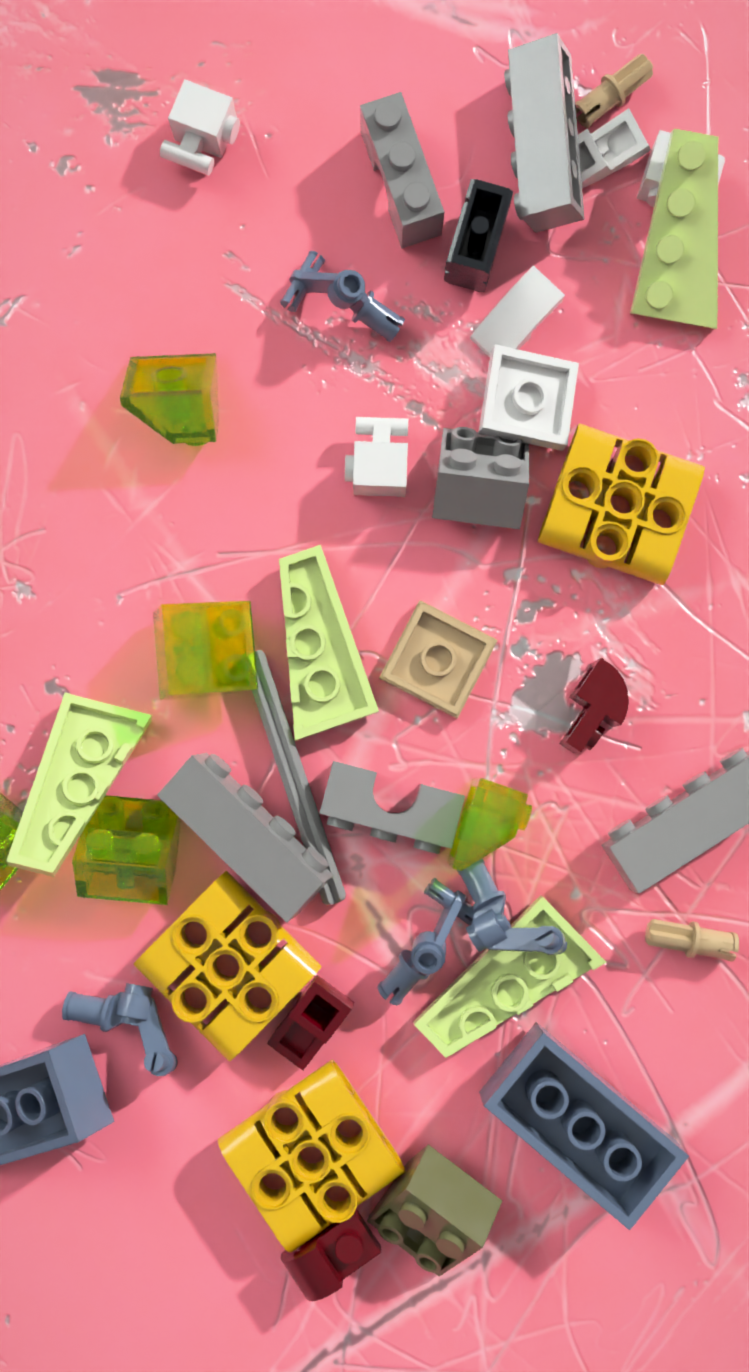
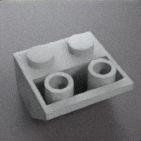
M468 427L443 428L432 518L520 529L529 488V444L522 443L520 439L512 441L503 439L500 436L493 437L479 434L474 429Z

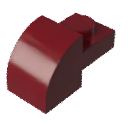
M599 658L591 664L570 695V699L584 708L559 744L572 753H581L584 747L590 751L605 731V728L600 726L602 721L612 727L621 726L624 722L629 705L627 686L618 670L603 658Z
M316 975L271 1035L267 1044L304 1071L323 1044L329 1041L351 1012L355 1002L319 975Z
M356 1208L355 1213L348 1220L331 1224L291 1253L285 1250L281 1253L280 1259L305 1298L313 1302L326 1298L343 1287V1279L381 1253V1244Z

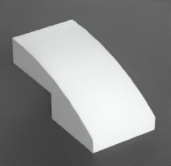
M629 108L593 133H590L587 128L578 134L582 188L613 174L651 151Z
M533 265L473 332L470 339L489 357L494 345L519 350L531 338L532 332L563 302L565 294Z

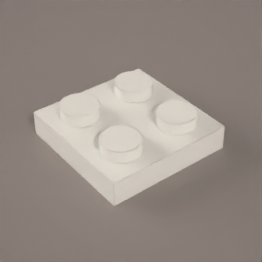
M494 345L490 353L478 433L493 437L500 436L503 439L512 441L520 439L522 443L563 451L568 445L579 363Z

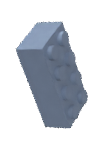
M535 1022L479 1091L485 1108L629 1231L689 1157L671 1135L537 1022Z

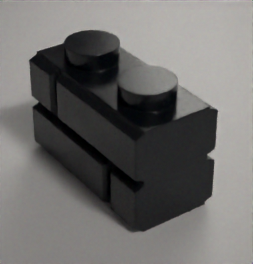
M478 179L470 180L465 203L461 210L446 261L445 282L477 292L486 291L512 200L513 191L510 188Z

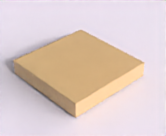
M419 600L379 679L457 719L498 640Z

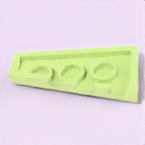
M675 128L671 131L630 314L717 329L719 136Z
M321 545L280 558L279 566L293 710L294 740L298 741L378 713L379 710Z
M64 693L6 861L8 866L55 877L152 722V715Z
M540 895L511 924V928L554 926L561 930L565 941H567L565 952L559 955H547L544 952L495 951L486 949L413 1021L414 1026L445 1058L496 1029L498 1024L515 1014L519 1015L533 1007L535 1002L554 991L558 992L570 985L577 977L607 963L543 896Z

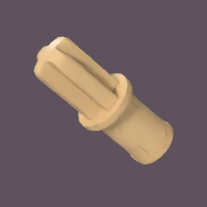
M638 54L613 75L605 74L601 78L600 85L575 102L576 114L579 111L582 112L576 118L583 127L589 128L592 123L614 106H623L626 101L625 98L653 76V64L645 54Z
M652 919L647 923L645 930V941L648 945L683 951L689 958H694L697 954L733 962L737 956L730 951L738 952L739 937L737 933L700 927L698 922L694 921L690 922L689 925Z

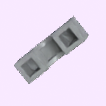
M402 92L360 105V133L373 170H380L387 193L388 212L401 248L441 236L445 212Z
M333 761L319 814L329 816L327 825L353 831L354 823L372 828L370 836L395 843L398 835L415 839L414 848L435 854L440 853L441 846L452 849L465 799L464 795L419 784L417 796L412 806L400 813H390L380 808L374 799L373 787L377 772Z

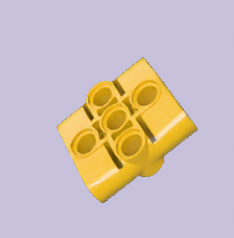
M579 423L571 440L537 542L584 558L596 568L604 569L610 567L663 586L674 565L703 479L705 466L659 451L646 439L636 438L627 440ZM614 447H616L617 450L611 463L610 469L608 472H606ZM632 455L638 457L643 463V471L635 472L629 469L625 462V456ZM658 462H660L659 468H658L657 473H656V475H655V472H656V469H657V466H658ZM577 481L585 484L588 488L589 497L584 499L574 497L569 491V483ZM616 495L624 497L629 502V513L617 512L612 507L611 497ZM654 510H663L670 516V528H662L656 524L653 518ZM589 520H591V524L587 536L585 538L583 548H580L579 546L583 539ZM607 536L611 538L616 545V553L613 555L602 553L597 547V537ZM631 543H632V546H631L629 555H628V557H627V561H626V563H624V560H625V558H626V556H627L628 550H629L630 545H631Z
M227 870L133 964L172 1003L173 1011L177 1017L184 1022L191 1023L229 1062L256 1037L322 967L281 926L276 915L266 911ZM250 905L254 910L230 933L226 928ZM256 921L267 924L271 929V940L264 944L252 941L248 933L249 925ZM188 922H199L204 926L207 933L205 943L194 944L188 940L185 933ZM284 939L287 943L262 966L260 962ZM228 954L236 958L239 964V972L233 976L222 974L217 968V957ZM191 964L195 970L173 991L169 986ZM195 987L202 990L206 995V1006L202 1008L190 1006L185 999L186 989ZM254 987L266 989L271 995V1004L264 1008L255 1007L249 1001L248 991ZM226 999L228 1003L206 1025L203 1020Z
M330 1060L290 1089L276 1093L271 1098L270 1103L218 1138V1145L226 1162L280 1244L289 1253L299 1248L331 1224L348 1220L355 1213L358 1205L406 1172L394 1147L334 1060ZM288 1107L297 1114L298 1120L294 1124L283 1125L276 1120L274 1112L277 1109ZM353 1120L361 1126L362 1130L354 1137H346L338 1131L337 1126L342 1121ZM306 1147H316L323 1153L324 1158L317 1163H308L301 1157L299 1152ZM275 1173L280 1175L286 1184L280 1189H271L264 1184L262 1178L267 1174ZM341 1186L350 1195L343 1201H333L326 1195V1191L330 1187Z

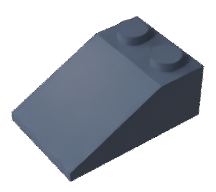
M85 1034L53 1044L0 1065V1165L78 1143L115 1122Z

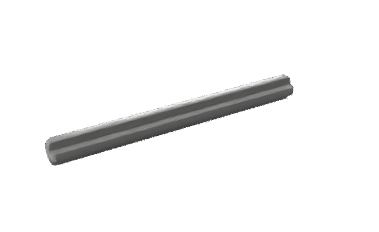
M262 650L249 652L243 655L241 660L303 845L306 849L311 847L317 850L327 860L329 864L327 869L334 875L319 892L322 902L325 905L341 902L345 899L346 892L266 655Z

